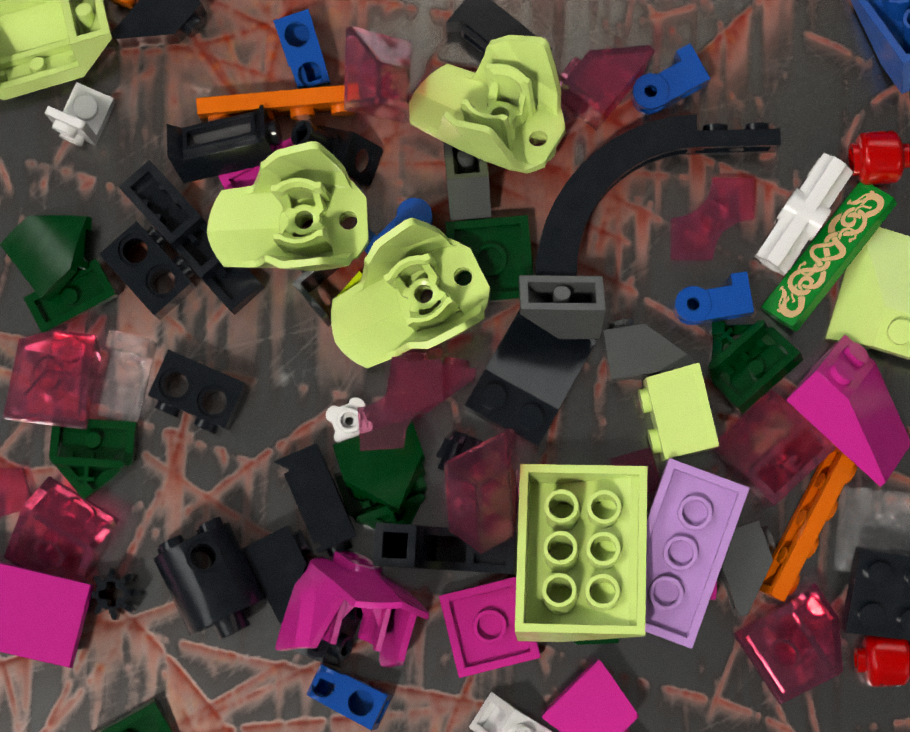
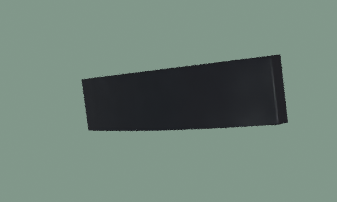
M150 160L119 186L122 192L233 315L239 312L265 288L248 268L224 267L208 240V224Z

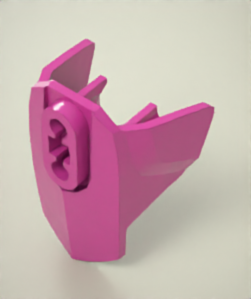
M347 550L343 552L335 551L332 561L324 557L310 560L307 570L295 583L275 649L278 651L317 648L321 639L336 645L342 619L354 607L361 608L363 613L357 637L372 644L373 650L379 652V661L382 667H396L404 665L416 616L428 620L429 612L403 586L382 574L383 568L381 566H373V561L366 556Z

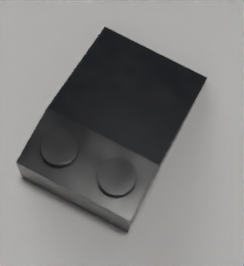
M519 310L469 396L464 409L537 449L597 340L558 339L520 315Z

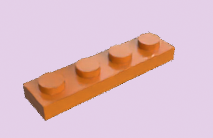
M360 83L196 98L197 115L201 122H209L259 110V105H264L271 120H274V116L290 115L292 120H307L314 118L316 112L331 111V115L337 117L356 114V109L364 108L362 84Z
M830 442L772 555L773 562L759 592L768 597L785 602L787 596L796 590L800 582L799 573L806 559L815 553L819 545L818 536L825 522L833 517L838 508V496L844 485L852 480L857 471V465L832 442Z

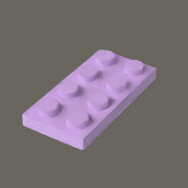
M668 458L647 515L645 632L685 647L693 648L750 487Z

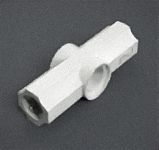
M823 153L817 160L800 189H795L778 214V222L754 256L764 266L783 276L791 269L807 241H811L830 215L832 210L829 208L853 174V171L846 163L826 153Z

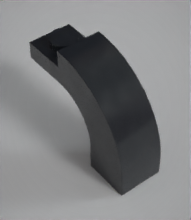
M375 523L373 566L517 574L518 532Z

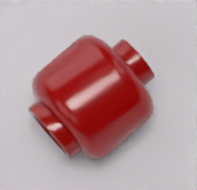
M893 130L860 133L855 143H850L848 147V165L853 171L851 176H857L858 180L864 185L897 183L903 175L904 168H910L909 143L903 144L899 134Z
M866 635L862 640L861 648H854L855 672L863 673L864 679L869 686L897 687L904 686L910 681L909 640Z

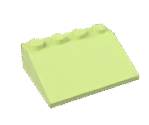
M520 464L515 634L517 641L571 642L645 636L648 466Z

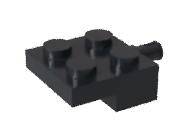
M855 546L841 622V629L843 631L910 641L909 550L890 548L888 551Z

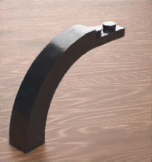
M697 114L655 120L635 127L612 139L580 165L557 196L546 219L539 241L534 275L577 276V257L580 241L591 214L605 195L631 173L651 163L676 156L775 153L781 145L780 128L769 129L768 123L756 122L745 124L744 129L728 130L727 124L715 123L704 125L703 130H697Z

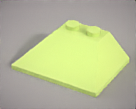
M0 0V99H11L84 77L112 39L104 0Z
M881 227L876 230L844 271L825 340L837 343L846 335L853 342L864 347L865 350L872 348L910 360V236Z

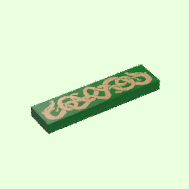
M859 182L761 306L763 311L794 332H797L897 205L895 198L873 185H864Z

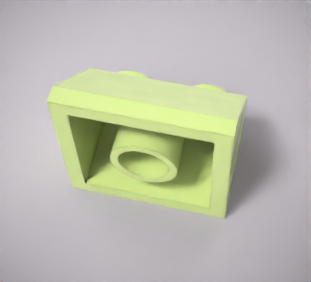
M700 363L646 377L643 380L644 388L638 389L639 401L643 414L650 412L654 429L647 430L649 444L653 454L660 453L661 462L668 460V458L675 459L710 451L719 446Z

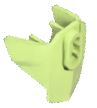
M506 35L491 40L486 47L484 57L476 72L447 63L431 73L418 86L409 104L408 113L411 125L485 162L526 174L545 168L547 162L555 156L556 147L564 134H566L561 109V86L549 43L542 37ZM538 143H543L541 146H534Z
M310 141L278 149L260 163L258 175L252 186L220 191L208 219V240L215 256L224 267L320 271L349 266L354 259L360 257L369 244L367 198L356 184L350 180L343 164L321 143ZM349 217L357 219V224L352 229H344L340 224ZM313 220L310 227L302 229L306 221Z
M416 218L406 219L373 243L367 257L364 259L361 281L333 299L331 326L335 343L348 358L367 369L414 349H430L462 334L485 319V309L488 306L491 288L469 247L448 238L439 228ZM463 271H468L472 275L471 282L465 286L457 284L455 281L458 275ZM426 290H431L433 292L431 300L422 303L420 300L421 294Z

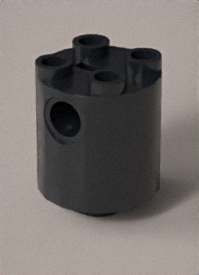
M219 516L198 526V530L195 531L196 536L184 541L181 534L160 544L157 549L159 555L154 558V562L189 635H194L214 626L220 640L250 626L251 624L244 610L266 599V596L231 523L224 524ZM203 551L208 554L211 560V567L199 569L194 566L190 558L191 553Z

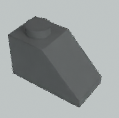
M443 142L450 221L476 220L478 218L491 217L487 162Z
M519 275L520 315L558 339H600L605 315L603 276Z
M633 318L609 322L610 329L603 330L601 333L609 383L649 377L694 364L691 356L645 323L634 325Z
M759 520L735 528L719 573L732 611L736 617L748 615L773 562L770 551L776 549L774 539L768 526L761 527Z

